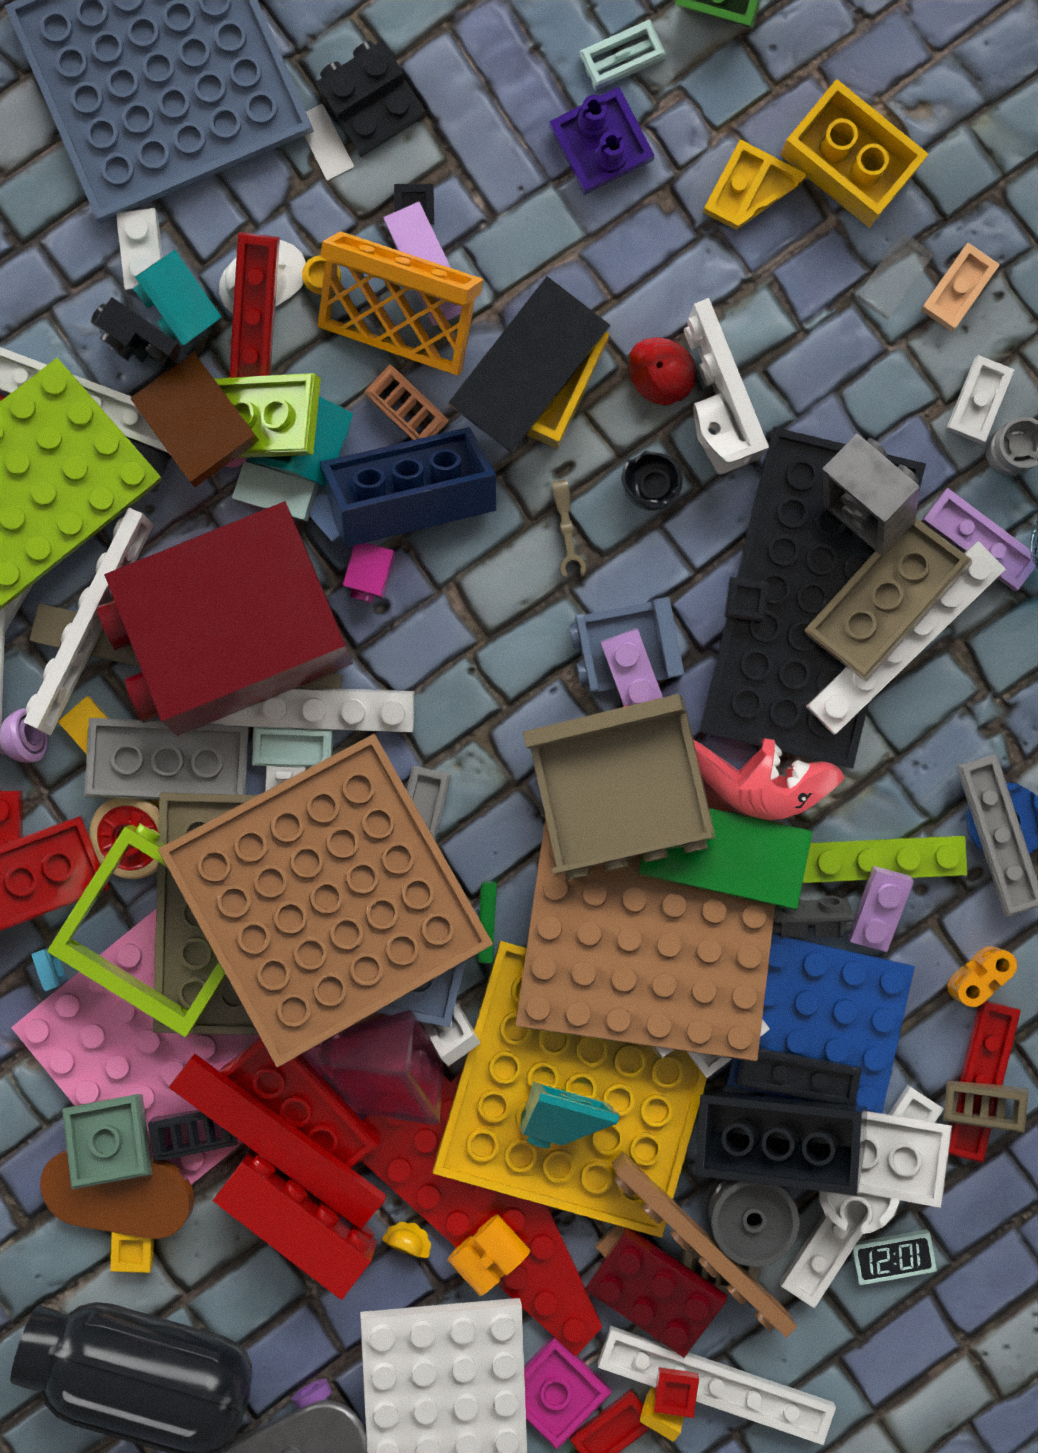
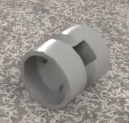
M1019 417L1011 420L990 436L986 445V458L995 472L1003 476L1014 477L1038 465V420L1032 417Z

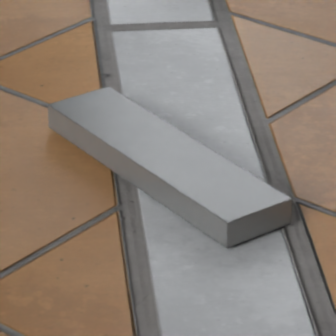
M997 754L957 765L959 777L1004 916L1009 917L1037 908L1038 880Z

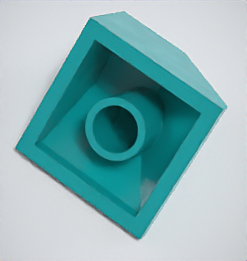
M532 1082L519 1128L523 1135L528 1136V1143L543 1148H550L551 1143L564 1145L618 1123L620 1115L609 1103Z

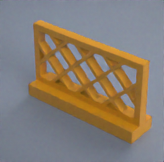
M342 231L322 241L320 257L325 258L326 263L317 327L457 376L462 372L475 298L481 294L482 278ZM338 265L348 268L357 282L346 290L336 276ZM374 277L384 280L392 294L381 302L368 283ZM360 287L372 307L362 314H359L348 296V293ZM410 289L419 292L428 306L417 314L414 313L403 294ZM393 299L396 300L407 320L397 326H394L383 308L385 304ZM340 300L351 318L345 324L330 319L332 303ZM445 302L462 307L460 320L453 326L449 324L439 307ZM430 311L443 331L431 339L418 319ZM375 312L386 332L380 336L371 333L362 318ZM409 323L422 343L415 348L406 345L398 333L399 329ZM446 336L454 349L452 361L440 356L433 344L435 341Z

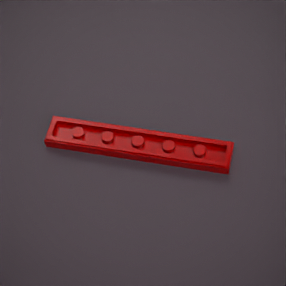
M193 1054L168 1087L359 1229L365 1226L384 1203L387 1196L385 1193L197 1054Z

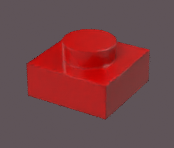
M658 1367L653 1401L654 1412L694 1418L699 1385L698 1373Z

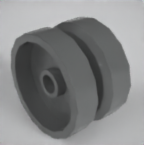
M718 1179L710 1190L706 1205L708 1224L715 1241L726 1256L741 1265L760 1267L773 1264L788 1254L797 1240L800 1220L797 1206L785 1187ZM751 1213H758L757 1217L753 1220L749 1217Z

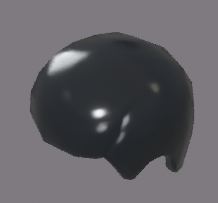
M644 451L638 457L632 460L628 459L624 464L621 476L622 485L626 497L637 508L646 511L663 509L676 500L682 489L683 477L679 466L666 454Z

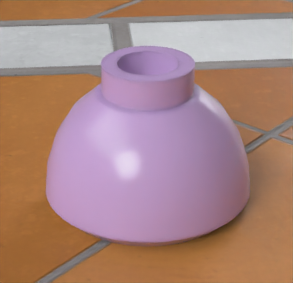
M22 708L6 717L0 726V754L7 755L18 762H37L46 753L48 736L46 733L24 723L27 715L26 709Z

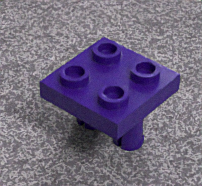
M620 87L601 96L590 95L585 98L581 106L549 121V127L584 195L654 160L655 155Z

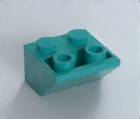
M175 249L135 276L139 284L133 289L147 309L155 305L162 315V318L157 322L160 328L172 339H179L183 346L221 318Z

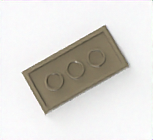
M916 518L915 524L883 557L876 551L804 631L808 637L867 682L972 565V559Z

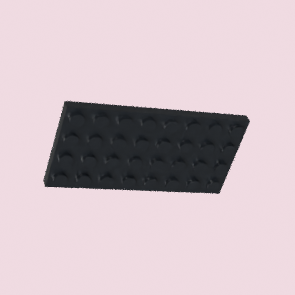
M773 427L736 578L770 582L765 621L755 622L726 618L699 732L759 747L763 746L761 742L763 738L775 740V744L782 750L781 752L853 769L869 703L834 735L806 707L846 666L808 637L804 630L871 557L875 550L824 507L822 468L846 444ZM887 454L886 458L898 467L901 464L910 469L918 478L917 484L921 487L926 463Z

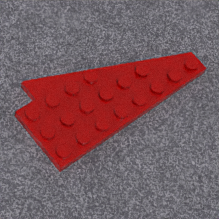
M422 1054L362 1120L380 1139V1143L377 1148L361 1161L456 1248L467 1238L474 1236L482 1225L498 1214L530 1249V1253L507 1276L506 1274L502 1276L497 1285L512 1299L520 1298L522 1308L572 1354L577 1356L600 1331L602 1322L588 1292L584 1290L585 1285L549 1206L433 1174V1167L462 1069L451 1080Z

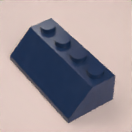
M470 427L320 462V469L334 523L345 548L496 511V474Z

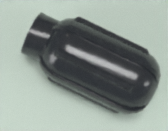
M94 1302L81 1305L69 1314L39 1305L32 1312L22 1334L14 1358L10 1381L11 1384L41 1392L46 1407L57 1418L71 1425L166 1453H221L227 1449L242 1423L250 1398L252 1363L248 1353L237 1342L225 1336L119 1305Z

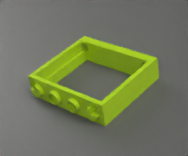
M141 823L138 827L134 825L125 826L47 952L186 1038L192 1032L226 978V974L219 962L191 1007L187 1010L73 939L131 845L166 866L158 851V848L164 846L163 843L158 841L161 836L158 832L145 827Z

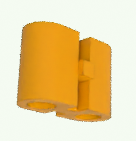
M986 946L979 950L965 964L966 967L962 966L950 977L947 984L948 992L952 998L964 1005L977 1007L990 998L999 986H1003L1013 977L1017 970V960L1013 954L994 946ZM970 986V990H969V992L966 994V990H967V988Z
M497 1214L482 1225L474 1236H470L451 1253L447 1261L479 1296H482L499 1283L502 1276L505 1274L507 1276L529 1255L530 1249Z

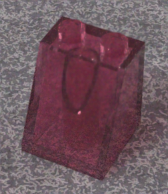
M412 1010L352 1025L322 1042V1049L318 1053L319 1067L323 1074L329 1076L336 1086L338 1095L347 1101L355 1113L431 1125L440 1123L443 1060Z

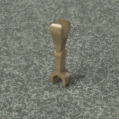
M554 481L552 484L553 498L558 514L561 516V535L565 541L567 557L561 562L560 572L565 579H568L566 564L569 561H576L580 565V575L582 577L586 572V564L580 556L575 555L573 525L568 513L570 512L571 502L568 481Z

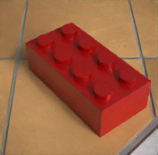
M250 1149L213 1199L215 1204L340 1300L345 1297L372 1261L377 1240L373 1238L375 1234L369 1226L365 1224L362 1229H359L252 1149Z

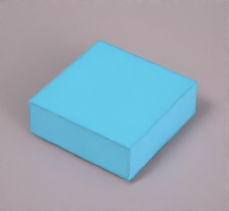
M48 948L31 954L44 991L56 988L67 982L61 960L48 953Z

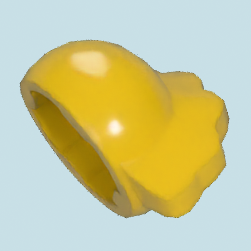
M401 1221L395 1226L389 1227L382 1237V1240L389 1247L412 1257L428 1258L430 1255L431 1242L428 1239L427 1231L420 1229L416 1223Z

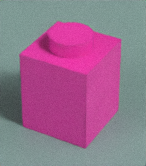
M369 543L354 545L343 586L346 589L352 590L351 598L367 603H373L374 597L384 600L396 558V553L393 550Z

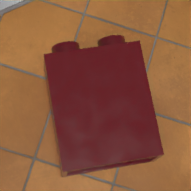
M286 501L104 574L114 600L97 606L100 622L115 651L132 645L142 672L125 679V685L132 704L143 723L160 717L161 722L177 736L353 664Z

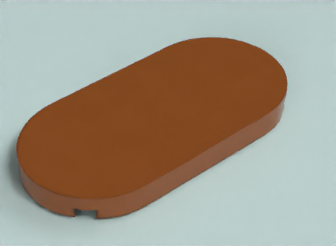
M65 1149L48 1161L43 1169L40 1180L41 1194L48 1209L61 1221L79 1227L160 1239L176 1233L191 1216L194 1207V1191L188 1178L185 1180L179 1173L180 1169L172 1162L167 1160L154 1161L153 1157H151L153 1175L80 1189H71L67 1149Z

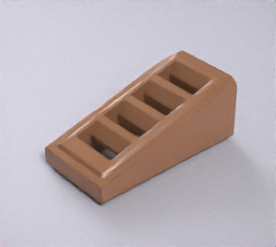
M391 364L386 367L364 392L365 397L411 440L437 435L449 423V420ZM394 381L398 386L383 400L380 395ZM406 392L410 397L395 412L391 407ZM418 403L422 408L407 423L403 418ZM430 414L434 419L419 435L415 428Z

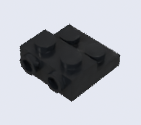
M383 40L375 45L372 41L360 44L353 51V59L342 66L338 61L328 64L320 72L321 79L316 81L320 95L360 157L426 117L425 110L404 79L403 71Z
M113 297L110 298L107 304H101L92 315L91 323L102 333L99 339L107 344L110 350L126 361H129L131 356L143 363L149 354L153 361L164 369L170 370L172 366L177 365L188 357L178 342Z

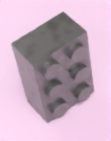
M856 433L822 468L824 507L883 557L915 524L920 486L917 484L918 478L910 469L901 464L897 467L886 458L887 452L877 441L872 438L866 441Z

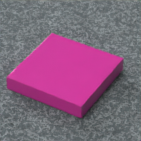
M554 1336L524 1365L526 1420L557 1450L612 1393L611 1388L579 1356L572 1354Z

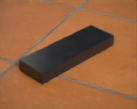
M759 1047L757 1062L740 1060L736 1084L738 1086L827 1103L855 1105L862 1068L860 1066Z

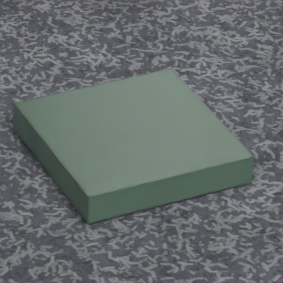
M134 1094L62 1109L71 1189H80L153 1175L143 1094Z

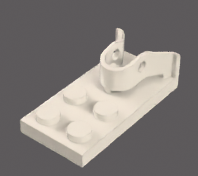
M707 298L693 305L687 321L688 327L684 328V333L692 350L698 349L703 362L699 364V371L705 385H712L716 394L694 403L693 412L698 442L711 461L715 472L722 475L758 461L769 446L710 299ZM708 429H713L716 435L711 434Z

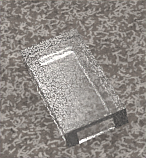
M902 231L856 299L888 320L934 253Z

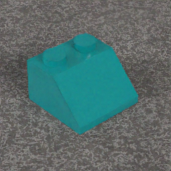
M319 396L313 455L249 457L247 462L293 475L325 487L320 462L338 458L343 442L349 433V425L354 413Z

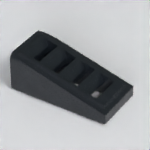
M199 1110L156 1116L148 1123L154 1161L178 1158L238 1144L237 1138L224 1128H222L223 1138L216 1139L213 1120ZM199 1120L204 1122L206 1140L200 1141L197 1126V1121ZM187 1123L190 1143L183 1144L180 1124ZM165 1127H170L173 1146L166 1145Z

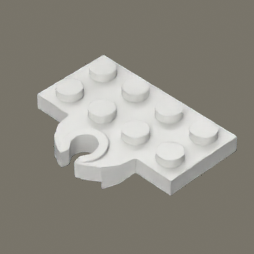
M867 1111L866 1143L858 1195L819 1191L820 1203L825 1215L839 1228L846 1231L850 1224L846 1208L851 1201H861L867 1206L869 1212L867 1220L861 1225V1233L866 1234L886 1226L896 1215L901 1200L941 1208L952 1126Z

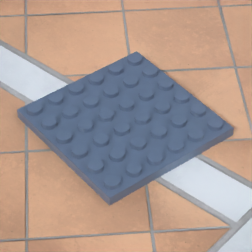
M16 0L5 5L94 215L100 224L115 218L117 213L134 210L314 132L258 0Z

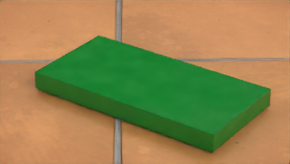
M709 808L716 839L707 841V849L691 853H684L683 847L667 850L668 858L651 862H644V857L642 856L639 876L796 911L813 831Z

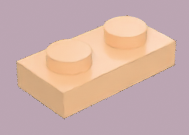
M967 243L920 310L952 332L1000 264L970 243Z

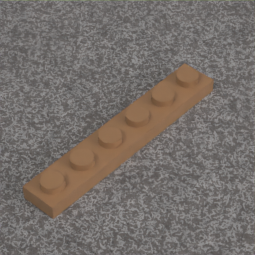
M623 1151L616 1157L612 1165L617 1174L614 1178L617 1185L628 1196L631 1197L636 1193L646 1202L642 1206L643 1209L656 1223L660 1224L664 1220L674 1229L670 1233L671 1236L684 1250L688 1251L691 1247L702 1256L698 1260L699 1263L712 1277L716 1278L719 1274L730 1283L726 1287L727 1290L742 1305L747 1301L757 1309L754 1313L755 1317L767 1330L772 1332L776 1328L787 1338L798 1327L790 1313L740 1264L726 1256L717 1242Z

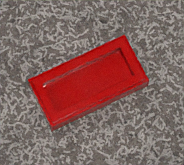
M631 1388L578 1428L569 1439L579 1453H619L651 1429L639 1422L644 1404Z

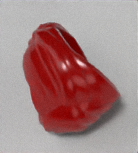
M660 337L646 338L636 343L629 352L628 371L630 380L637 392L645 399L665 406L681 401L690 394L694 387L697 370L693 357L682 345L670 339Z

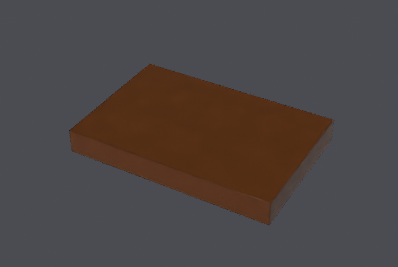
M194 352L130 398L194 488L260 441Z

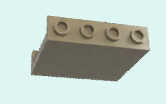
M680 694L523 731L525 746L531 749L556 867L552 868L553 874H565L566 880L582 878L590 875L589 868L604 865L605 871L617 870L628 867V859L643 856L644 862L668 858L667 850L683 847L684 853L696 852L707 849V841L716 839L684 698Z

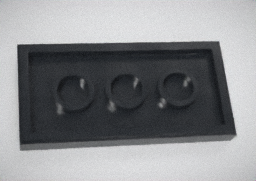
M546 276L448 403L453 409L506 450L513 453L606 334L610 324Z

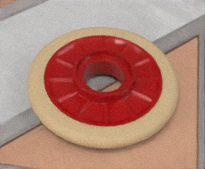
M109 799L104 802L95 812L89 829V838L99 863L102 864L125 826L134 825L138 827L141 823L145 827L159 832V809L153 803L144 799ZM129 847L113 874L125 879L145 878L157 871L158 861L135 847Z

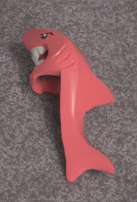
M763 738L761 740L763 743L762 748L740 770L694 740L708 805L712 809L725 812L733 811L747 817L766 821L783 820L809 809L845 779L840 768L824 761L805 763L797 760L791 764V767L786 769L787 776L779 775L776 766L780 764L779 756H781L782 750L775 744V740Z

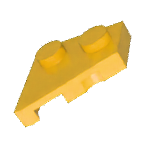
M740 139L702 213L738 230L800 186L807 174Z

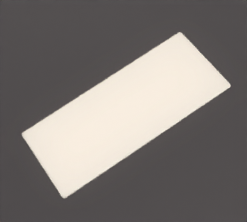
M320 104L306 111L314 132L306 135L305 138L326 180L353 168L354 165L324 105Z

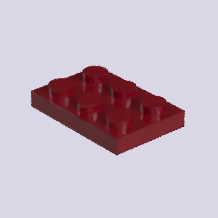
M626 1228L584 1289L683 1358H685L724 1306L728 1294L629 1228Z

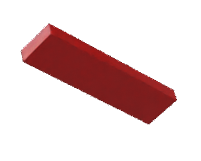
M244 232L238 233L229 378L271 376L280 237Z
M985 1001L978 1006L960 1082L1003 1085L1021 1013L1020 1009L990 1001ZM958 1092L956 1112L964 1113L966 1093ZM974 1094L972 1114H980L982 1095ZM990 1096L988 1115L995 1116L998 1097ZM949 1122L948 1125L952 1126L949 1155L983 1163L992 1128Z

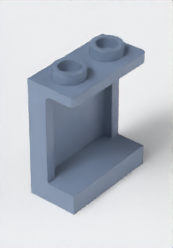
M669 597L592 614H578L575 616L576 624L569 625L573 648L581 647L583 663L577 664L581 687L588 686L589 694L616 689L600 641L635 628L639 631L657 681L684 675Z

